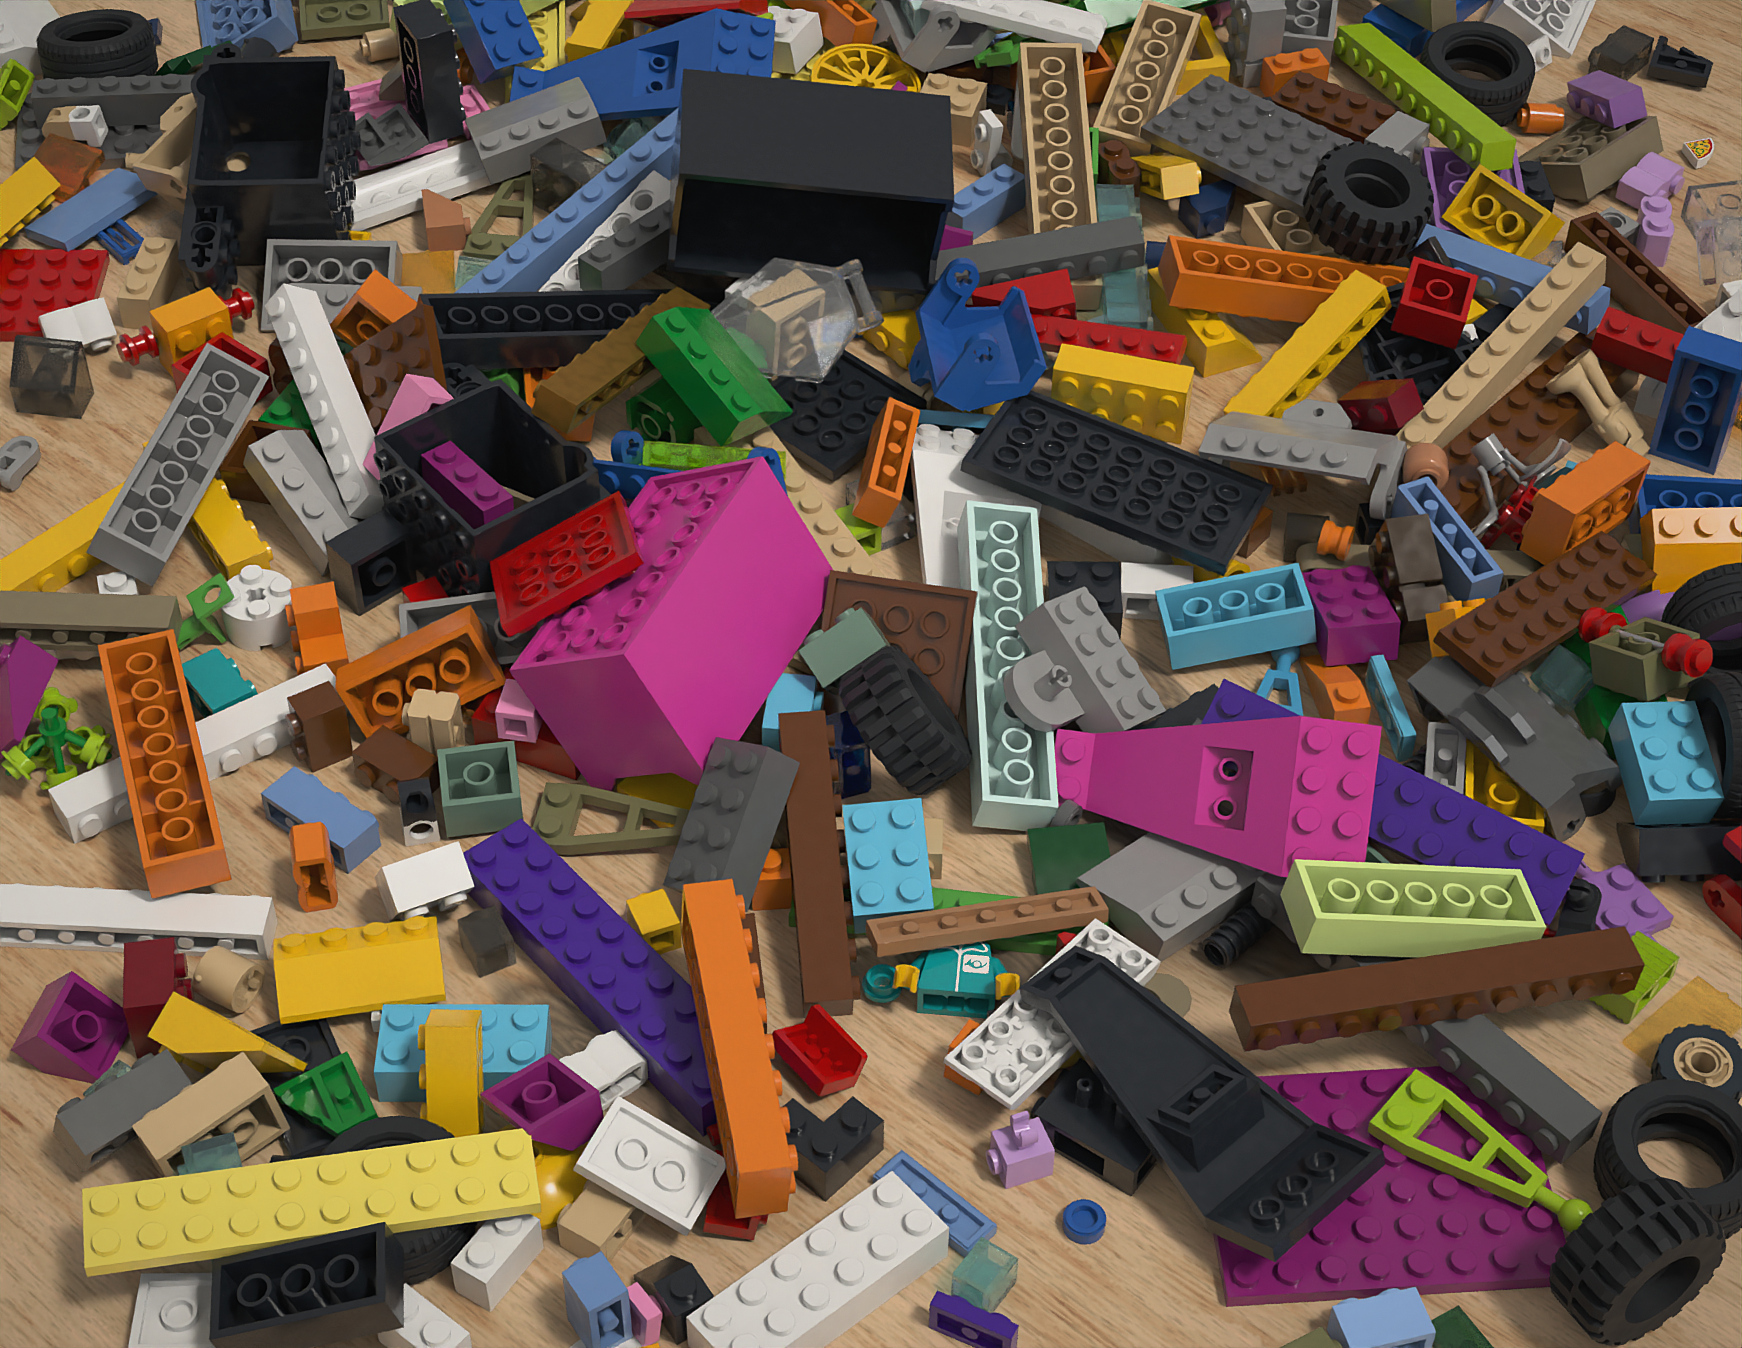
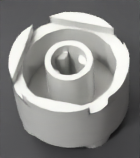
M248 565L242 568L240 574L227 581L234 594V599L221 607L225 630L234 645L244 650L261 651L260 646L272 644L273 648H276L291 639L290 631L297 630L296 626H288L285 605L292 604L289 589L293 588L290 579L276 571L262 569L258 565Z

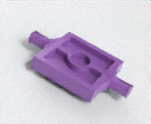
M1583 860L1581 861L1575 876L1578 879H1584L1589 883L1595 884L1602 894L1596 916L1595 931L1625 926L1630 937L1635 935L1638 930L1656 941L1652 935L1670 927L1674 916L1625 863L1602 872H1593ZM1565 894V896H1564V898H1563V900H1562L1564 903H1565L1566 898H1567V895H1566V894Z

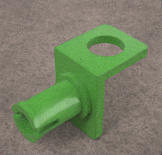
M219 573L186 596L193 609V615L182 623L177 641L179 650H183L185 646L205 632L212 633L221 643L227 641L217 619L212 614L233 600L234 594L225 577ZM221 588L220 596L215 601L205 603V596L211 589Z

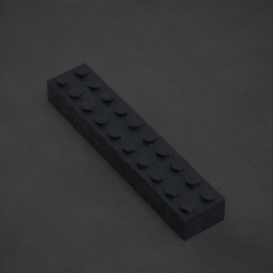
M728 288L683 289L710 305V312L725 330L734 328L746 336L747 315L744 309L725 301V290ZM672 289L419 294L416 308L421 304L433 306L443 364L459 363L465 367L473 364L478 370L564 367L571 363L577 354L585 353L595 341L600 342L606 338L612 329L617 330L629 317L633 318L639 314L645 305L650 306L656 302L662 293L667 294Z

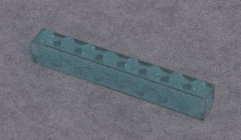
M1096 184L1097 222L1135 216L1144 239V231L1141 230L1140 197H1134L1133 185ZM1146 250L1144 266L1102 274L1101 301L1103 315L1105 314L1104 324L1153 331L1149 281H1147V264H1145Z

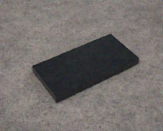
M326 1018L281 1024L279 1020L251 1030L250 1032L308 1064L303 1072H270L260 1074L269 1084L290 1126V1129L281 1135L289 1156H308L309 1158L320 1156L322 1151L336 1137L281 1103L273 1089L341 1054Z

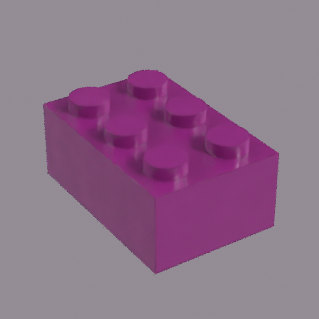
M1352 565L1343 569L1328 570L1319 568L1312 572H1302L1314 608L1317 642H1314L1326 666L1369 662L1371 656L1384 655L1385 660L1398 659L1401 621L1369 566Z

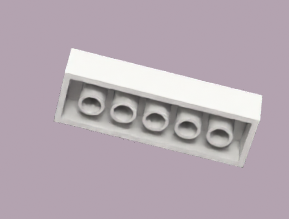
M891 1171L686 1317L688 1346L690 1348H824L948 1256L949 1227Z

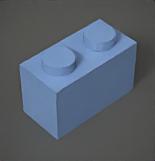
M602 1251L589 1258L584 1257L576 1260L568 1269L562 1272L567 1318L586 1348H615L633 1338L628 1289Z

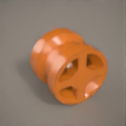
M1326 520L1319 537L1317 554L1325 556L1330 553L1335 555L1338 560L1345 561L1351 548L1355 527L1347 525L1342 528L1336 526L1333 521Z

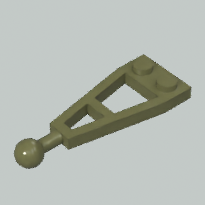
M536 169L504 180L471 229L472 234H469L463 250L464 262L490 264L491 261L495 260L522 237L487 233L498 215L523 217V236L533 228L534 178L530 175V172ZM514 190H524V201L508 199Z
M546 782L532 829L560 855L671 846L678 844L683 825L690 810L586 785ZM583 803L627 813L623 832L574 836ZM643 817L675 824L674 827L640 830Z

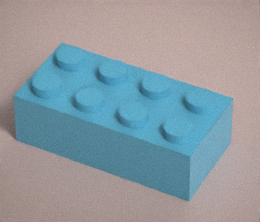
M1299 563L1155 591L1160 627L1172 670L1317 642L1314 608Z
M383 1004L374 1066V1077L379 1102H427L426 1090L419 1088L420 1065L425 1064V1050L418 1049V1029L420 1024L426 1023L431 1009L482 1010L485 1091L545 1055L551 1054L552 1028L549 1005Z

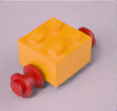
M210 287L149 311L153 333L144 325L139 328V335L133 338L129 337L126 333L120 335V343L116 344L118 354L123 362H129L132 366L138 365L140 363V356L147 353L152 358L159 356L160 363L173 377L171 368L173 363L219 333L223 332L234 339L231 327L233 325V318L241 316L244 320L252 318V310L255 309L254 301L247 291L243 292L240 288L233 289L232 297L226 300L219 295L217 296Z

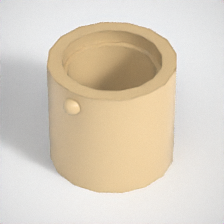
M214 946L204 954L196 966L192 986L197 994L235 1013H243L251 1007L259 996L264 984L265 972L260 964L225 947Z

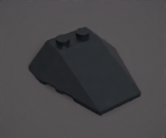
M1404 282L1386 287L1392 307L1358 342L1368 381L1413 378L1424 406L1477 350L1482 342L1477 338H1474L1472 341L1462 333L1456 349L1391 330Z

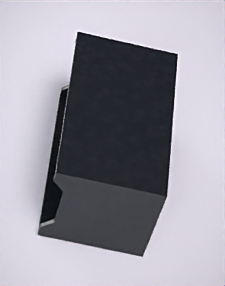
M683 69L671 164L667 271L772 281L785 279L798 271L815 285L928 295L935 284L937 259L948 212H952L954 204L950 96Z

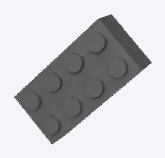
M716 737L663 885L683 894V884L733 879L736 895H743L745 912H748L800 762L768 746Z

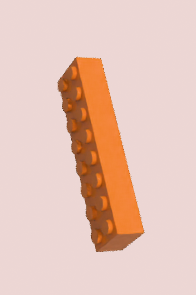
M1172 235L1168 236L1158 266L1169 306L1179 309L1205 310L1210 313L1236 314L1240 317L1267 318L1276 322L1281 320L1298 322L1302 325L1315 313L1317 307L1337 290L1339 284L1347 279L1355 270L1386 287L1405 282L1409 268L1367 264V262L1362 261L1356 262L1347 259Z
M174 629L97 645L143 869L151 898H158L232 880Z
M733 879L683 884L681 937L735 1218L737 1219L788 1211L789 1194L796 1193L794 1171H798V1156L795 1144L788 1145L786 1133H790L788 1109L779 1105L778 1096H782L783 1092L780 1071L772 1070L770 1060L775 1058L773 1036L771 1033H764L763 1024L767 1023V1009L765 999L757 998L755 989L760 987V977L757 963H750L748 954L753 951L750 929H743L741 920L745 919L744 898L742 894L736 895Z

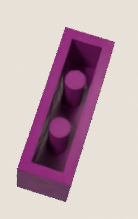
M446 442L421 454L423 480L474 530L514 510L513 496L453 442Z

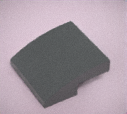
M400 103L375 120L369 112L356 120L355 132H360L361 149L359 152L370 166L399 160L429 144L424 134Z

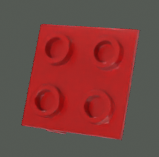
M1534 476L1526 486L1520 483L1508 500L1511 504L1506 505L1503 503L1498 509L1496 526L1492 525L1489 527L1479 541L1484 545L1485 549L1488 550L1503 532L1509 535L1513 542L1522 543L1524 537L1521 533L1522 528L1532 515L1534 507L1531 506L1535 494L1540 490L1533 486L1537 476Z

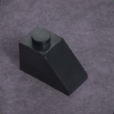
M670 1255L633 1276L635 1282L640 1284L648 1296L653 1295L660 1303L663 1311L661 1322L678 1345L688 1340L686 1317L711 1300L714 1295L692 1263Z

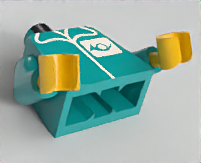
M976 942L974 944L954 945L922 952L910 965H897L895 967L892 988L904 987L910 989V992L916 993L918 986L917 1013L987 1019V1012L995 1009V994L996 1000L1012 996L1020 987V976L1008 973L998 958L991 957V949L988 943Z

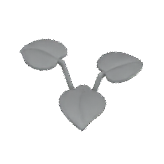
M1494 433L1470 449L1481 464L1476 469L1481 475L1490 507L1489 514L1472 531L1476 538L1483 534L1498 519V510L1487 472L1490 471L1494 476L1504 469L1517 485L1521 483L1524 486L1534 476H1537L1533 486H1536L1555 471L1557 467L1553 464L1562 459L1571 450V445L1566 440L1560 438L1554 451L1542 463L1530 466L1523 465L1511 455ZM1512 463L1525 475L1519 477L1510 464ZM1511 494L1505 498L1507 502H1510L1508 500Z

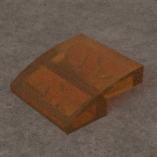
M52 133L43 141L33 156L61 184L52 193L56 197L53 201L61 204L89 187V178L105 161L103 150Z

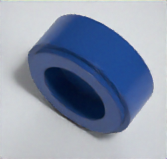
M1081 1199L1070 1203L1065 1208L1062 1228L1065 1235L1071 1241L1087 1245L1097 1242L1104 1235L1106 1214L1099 1204L1091 1200Z

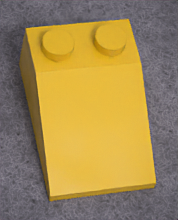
M174 991L148 1034V1037L162 1044L158 1052L161 1053L168 1049L176 1062H182L202 1074L206 1067L216 1070L221 1063L234 1058L241 1052L245 1053L259 1073L303 1072L308 1065L224 1016Z

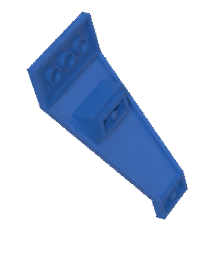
M715 8L545 72L514 66L509 102L579 77L587 89L601 121L670 115L679 107L683 69L771 77L776 21Z

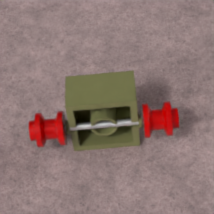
M1591 607L1586 610L1579 621V636L1584 642L1589 643L1593 683L1608 688L1614 693H1623L1635 697L1640 702H1653L1658 700L1661 695L1673 689L1686 687L1688 682L1703 676L1712 664L1713 651L1711 645L1707 641L1700 639L1699 633L1647 617L1627 625L1626 619L1621 614L1615 612L1607 613L1606 610L1599 607Z

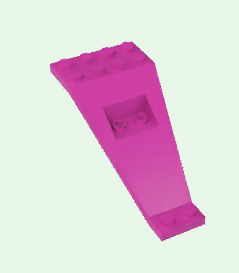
M1293 716L1106 733L1057 729L1055 763L1058 805L1061 806L1066 800L1071 799L1082 806V809L1280 877H1288L1294 859L1365 862L1382 726ZM1227 761L1234 762L1238 767L1237 773L1232 777L1226 776L1222 770L1224 763ZM1227 800L1232 804L1233 810L1230 815L1222 816L1218 812V804L1221 801Z

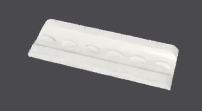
M924 0L921 5L922 9L929 10L930 12L939 5H950L956 10L962 22L985 24L990 29H1004L1016 32L1017 35L1024 38L1036 37L1045 40L1047 43H1082V52L1096 53L1108 24L1102 15L1044 0Z
M473 140L353 180L356 184V200H351V206L354 210V224L349 226L348 230L364 231L375 225L423 210L421 190L424 189L431 190L451 200L457 196L491 185Z
M1095 918L1035 975L1075 945L1108 958L1142 986L1154 976L1161 961ZM1018 989L944 1058V1063L964 1078L980 1086L987 1094L1010 1110H1015L1078 1049L1053 1014L1023 1002L1020 989Z

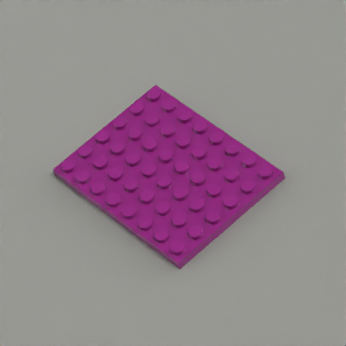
M1441 1066L1257 1076L1314 1122L1384 1152L1385 1165L1276 1262L1213 1233L1226 1307L1332 1301L1348 1298L1364 1299L1377 1296L1391 1288L1403 1290L1416 1287L1419 1295L1550 1287L1549 1271L1551 1264L1556 1262L1555 1255L1558 1249L1566 1244L1563 1228L1558 1221L1557 1214L1536 1201H1533L1528 1208H1525L1407 1157L1367 1132L1369 1122L1415 1069L1451 1090L1547 1175L1541 1150L1538 1149L1528 1136L1517 1127L1508 1124L1499 1112L1483 1099L1476 1097L1467 1085ZM1443 1109L1417 1138L1469 1162L1484 1146ZM1498 1157L1487 1167V1170L1519 1184H1526L1522 1178ZM1548 1178L1545 1187L1552 1191Z

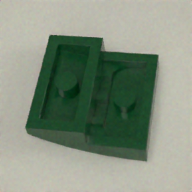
M230 40L221 43V44H225V43H231V44H232V42H231ZM221 44L213 47L209 45L168 60L154 76H165L167 74L188 75L201 70L204 55H211L212 51Z
M1104 822L1027 829L1026 840L1032 864V882L1035 895L1079 889L1080 887L1076 883L1077 878L1110 858Z

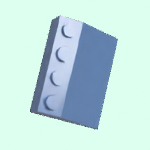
M196 0L203 48L209 45L213 47L229 40L232 44L241 48L244 39L258 37L269 41L279 53L282 50L290 49L298 41L291 0Z

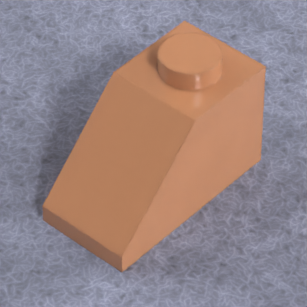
M421 190L429 253L464 250L466 237L472 234L470 217L463 218L462 205L431 190Z

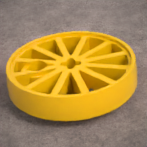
M845 44L826 51L815 62L809 77L810 82L888 90L899 80L908 88L906 91L918 93L921 91L919 77L910 64L902 61L900 56L892 51L869 44ZM869 65L876 67L870 76L868 75ZM886 71L890 73L889 75L882 77Z

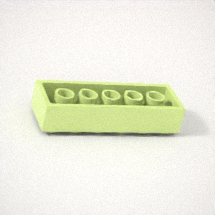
M1294 859L1280 894L1300 951L1307 954L1420 958L1538 940L1542 938L1546 929V925L1521 869Z

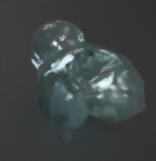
M629 118L628 121L618 124L610 131L606 139L607 142L603 143L604 151L614 160L617 159L650 131L648 125L641 119L637 120L636 118Z

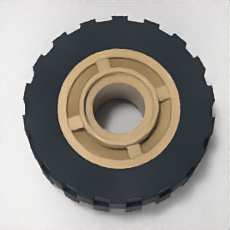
M1687 1024L1686 1027L1682 1028L1679 1026L1674 1028L1672 1033H1667L1663 1037L1661 1044L1659 1043L1651 1066L1650 1074L1653 1075L1651 1081L1666 1079L1696 1081L1722 1091L1739 1103L1742 1097V1049L1734 1037H1729L1721 1029L1717 1030L1705 1024L1702 1026Z

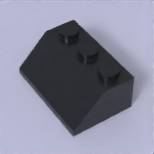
M1717 820L1710 821L1709 823L1635 825L1634 822L1616 823V830L1626 866L1635 875L1641 876V882H1665V875H1680V881L1699 882L1704 881V874H1724L1733 881L1742 880V863L1723 846L1725 834L1742 826L1740 822Z

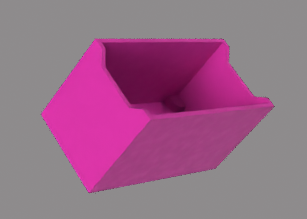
M763 456L651 477L628 508L644 564L639 566L632 575L626 578H617L606 584L596 595L584 596L571 603V606L563 613L549 615L509 671L591 787L613 791L617 778L671 772L695 785H699L715 738L740 740L825 607L830 570L833 569Z

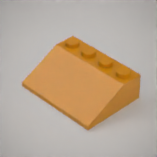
M1742 507L1651 509L1640 519L1643 561L1658 574L1652 585L1645 589V593L1659 590L1660 594L1676 592L1689 579L1703 571L1720 565L1742 563Z

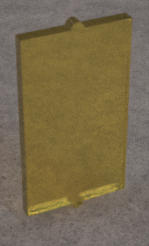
M425 250L419 253L402 254V286L422 287L423 294L456 292L454 250L434 252Z
M1696 976L1627 1036L1623 1044L1645 1060L1646 1066L1651 1068L1659 1043L1661 1044L1663 1037L1667 1033H1672L1674 1028L1679 1026L1681 1028L1686 1027L1687 1024L1699 1026L1705 1024L1717 1030L1721 1029L1729 1037H1732L1742 1028V1008L1728 998V993H1721L1704 979Z

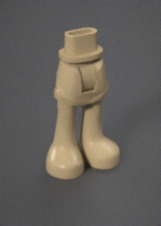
M1591 349L1585 350L1565 365L1562 372L1546 384L1548 390L1554 395L1565 392L1573 393L1586 409L1593 422L1595 432L1609 445L1617 441L1641 456L1650 449L1649 445L1642 438L1645 433L1642 427L1639 428L1635 414L1629 409L1626 401L1622 402L1613 392L1600 368L1598 358Z

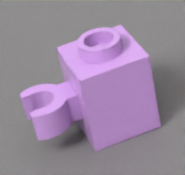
M1028 1111L1020 1112L1010 1116V1126L991 1131L990 1149L986 1150V1160L991 1173L999 1175L1005 1189L1053 1175L1055 1149L1039 1117L1029 1120Z

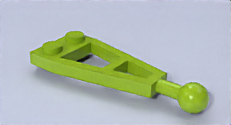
M1417 1069L1412 1072L1369 1122L1367 1132L1401 1154L1525 1208H1528L1533 1201H1536L1557 1214L1561 1227L1569 1233L1577 1230L1583 1223L1582 1220L1589 1213L1593 1214L1591 1207L1585 1201L1580 1199L1565 1200L1546 1188L1548 1176L1451 1090ZM1442 1109L1484 1145L1470 1162L1417 1139ZM1498 1157L1522 1178L1526 1184H1519L1487 1170V1167Z

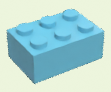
M1695 701L1621 703L1608 727V731L1635 825L1709 823L1724 800V795Z
M922 798L842 805L855 934L866 933V920L934 910Z

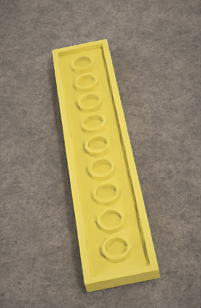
M521 1128L82 1189L84 1268L87 1277L216 1259L381 1222H386L393 1233L539 1213L541 1212V1202L531 1135L529 1136Z

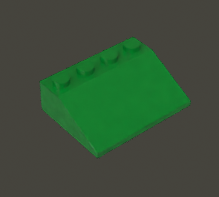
M674 307L654 315L635 342L721 447L790 416L793 412L709 309Z

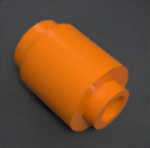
M1525 103L1523 108H1520L1517 112V126L1521 127L1523 133L1553 134L1555 131L1560 132L1563 128L1564 110L1562 107H1557L1556 104Z

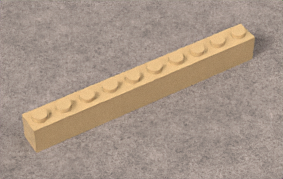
M1577 242L1423 406L1424 410L1413 417L1395 435L1398 436V440L1405 441L1407 449L1419 443H1432L1442 449L1479 418L1605 283L1606 256ZM1378 463L1370 481L1372 489H1374L1380 473V464Z

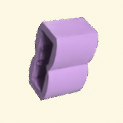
M1649 152L1640 160L1637 166L1629 169L1620 179L1615 198L1639 209L1644 196L1668 198L1672 194H1677L1685 181V178L1682 177L1684 167L1654 152Z
M1644 196L1641 200L1636 222L1641 224L1636 248L1656 267H1663L1667 260L1674 233V224L1670 219L1672 205L1667 198Z

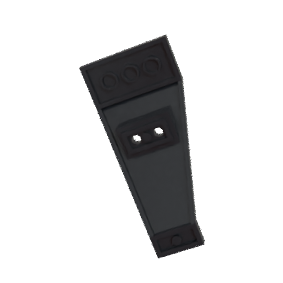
M1075 945L1019 987L1023 1002L1053 1014L1209 1232L1276 1262L1385 1165L1384 1152L1314 1122L1102 955Z

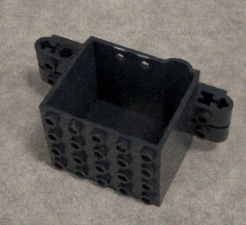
M231 43L221 44L212 51L211 55H204L202 69L191 80V90L197 106L178 254V262L184 278H186L190 295L210 287L217 296H221L224 300L231 298L232 285H237L238 282L236 266L265 265L267 239L352 240L348 228L354 224V210L351 206V200H356V184L353 181V175H358L359 172L358 158L355 156V153L361 149L360 132H355V112L349 111L351 104L350 93L348 90H344V70L338 68L335 56L243 58L240 48ZM237 155H244L251 159L250 165L242 171H231L227 165V162Z
M459 363L443 364L447 392L454 399L375 436L376 453L373 455L380 475V480L377 482L378 488L383 495L384 506L381 509H385L410 530L416 570L424 576L425 580L435 576L449 598L495 592L490 561L611 495L599 483V473L594 467L593 454L588 447L578 442L566 441L547 422L532 414V408L501 379L491 382L473 364L465 367ZM451 441L498 484L534 498V500L474 530L423 480L421 454Z

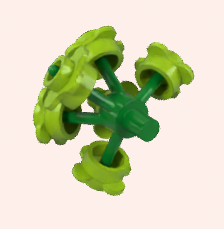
M49 687L44 690V697L33 714V717L41 721L39 724L40 734L29 735L26 739L22 738L21 742L17 746L12 747L7 753L4 750L1 752L6 758L1 763L6 769L5 774L7 776L12 775L17 780L24 775L30 781L32 777L29 774L36 768L43 767L48 769L46 771L47 781L40 784L42 790L50 789L78 776L77 766L64 765L61 747L66 743L69 751L72 753L70 756L71 761L78 765L83 763V761L88 763V770H92L93 767L96 768L98 764L103 765L112 758L113 745L109 744L112 734H106L102 726L96 725L92 729L81 726L74 731L67 728L66 723L69 720L70 713L77 711L78 703L74 698H66L59 694V690L55 687Z

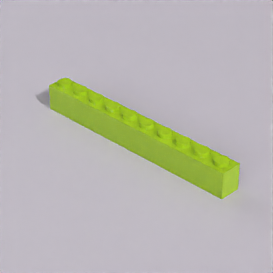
M1360 23L1338 26L1337 36L1333 43L1334 54L1409 116L1429 124V132L1474 170L1479 164L1490 171L1512 169L1516 138L1372 24Z

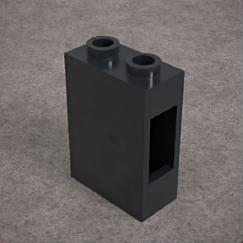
M1079 1058L1070 1070L1064 1069L1059 1074L1054 1084V1090L1047 1098L1042 1096L1038 1099L1031 1111L1030 1118L1039 1117L1056 1153L1127 1195L1132 1196L1157 1165L1158 1161L1088 1063Z

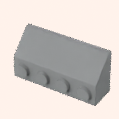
M278 430L249 445L243 465L323 577L330 573L325 542L365 519L349 517L330 467L303 430Z

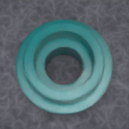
M877 964L868 970L862 980V989L867 998L874 1002L887 1003L899 997L902 987L892 988L895 974L894 967L887 964Z

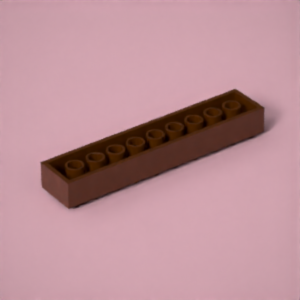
M1594 328L1588 335L1581 332L1577 333L1442 448L1448 459L1449 479L1440 492L1470 530L1485 519L1490 512L1483 481L1476 469L1481 464L1470 450L1494 433L1511 455L1523 465L1530 466L1542 463L1554 451L1560 438L1571 443L1593 423L1586 409L1573 393L1565 392L1554 395L1548 390L1546 384L1562 372L1565 365L1585 350L1591 349L1597 328ZM1598 358L1600 368L1619 399L1637 384L1640 373ZM1512 463L1510 464L1519 477L1525 475ZM1504 469L1494 476L1490 471L1487 472L1497 507L1518 486Z

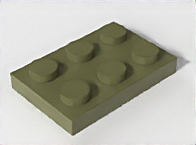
M299 0L302 40L318 41L333 37L349 38L355 35H363L365 32L390 28L387 0Z

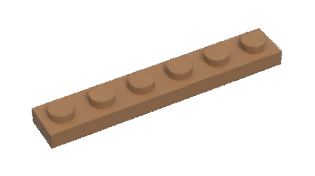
M1093 886L866 920V935L877 957L896 956L902 953L935 950L941 947L974 944L980 941L1000 938L1007 939L1026 934L1048 933L1053 930L1073 927H1087L1095 918L1105 923L1108 922L1109 908L1096 887Z

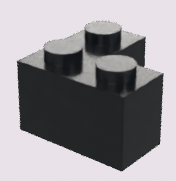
M853 1096L824 1122L794 1098L783 1106L787 1107L790 1118V1133H786L788 1145L795 1144L798 1156V1171H794V1176L825 1202L884 1149V1120Z

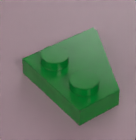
M347 1051L273 1089L281 1103L336 1138L359 1123L379 1117Z

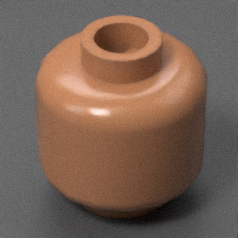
M1419 443L1410 447L1405 452L1402 463L1404 483L1428 476L1439 491L1444 488L1449 479L1448 459L1444 450L1432 443Z

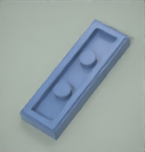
M903 1150L897 1153L873 1175L874 1184L893 1171L949 1227L948 1245L967 1260L997 1232V1225Z

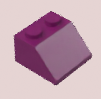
M71 971L46 985L11 1050L45 1074L98 1085L105 1079L129 1033L123 1007Z
M550 1053L480 1093L481 1101L516 1129L523 1128L529 1136L531 1135L532 1140L570 1151L591 1140L604 1119L599 1090Z

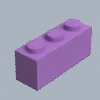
M1601 70L1567 82L1569 91L1567 101L1570 108L1614 129L1647 116L1641 86Z

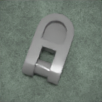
M18 436L12 438L0 448V483L2 487L12 491L17 490L22 483V478L38 463L41 458V452L36 439L29 436Z

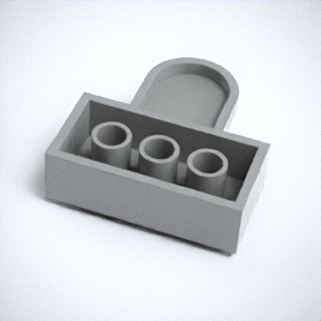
M1085 586L1042 603L1015 625V628L1033 655L1020 660L1006 672L1003 687L1006 699L1014 713L1031 728L1042 732H1051L1076 721L1081 730L1088 733L1130 731L1142 725H1147L1166 711L1160 702L1157 692L1151 688L1140 671L1138 663L1130 656L1119 639L1117 631L1110 625L1098 607L1096 599Z

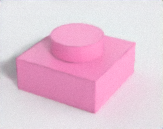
M636 1282L626 1288L629 1292L632 1333L644 1347L659 1341L663 1311L658 1300L653 1295L648 1296L640 1284Z

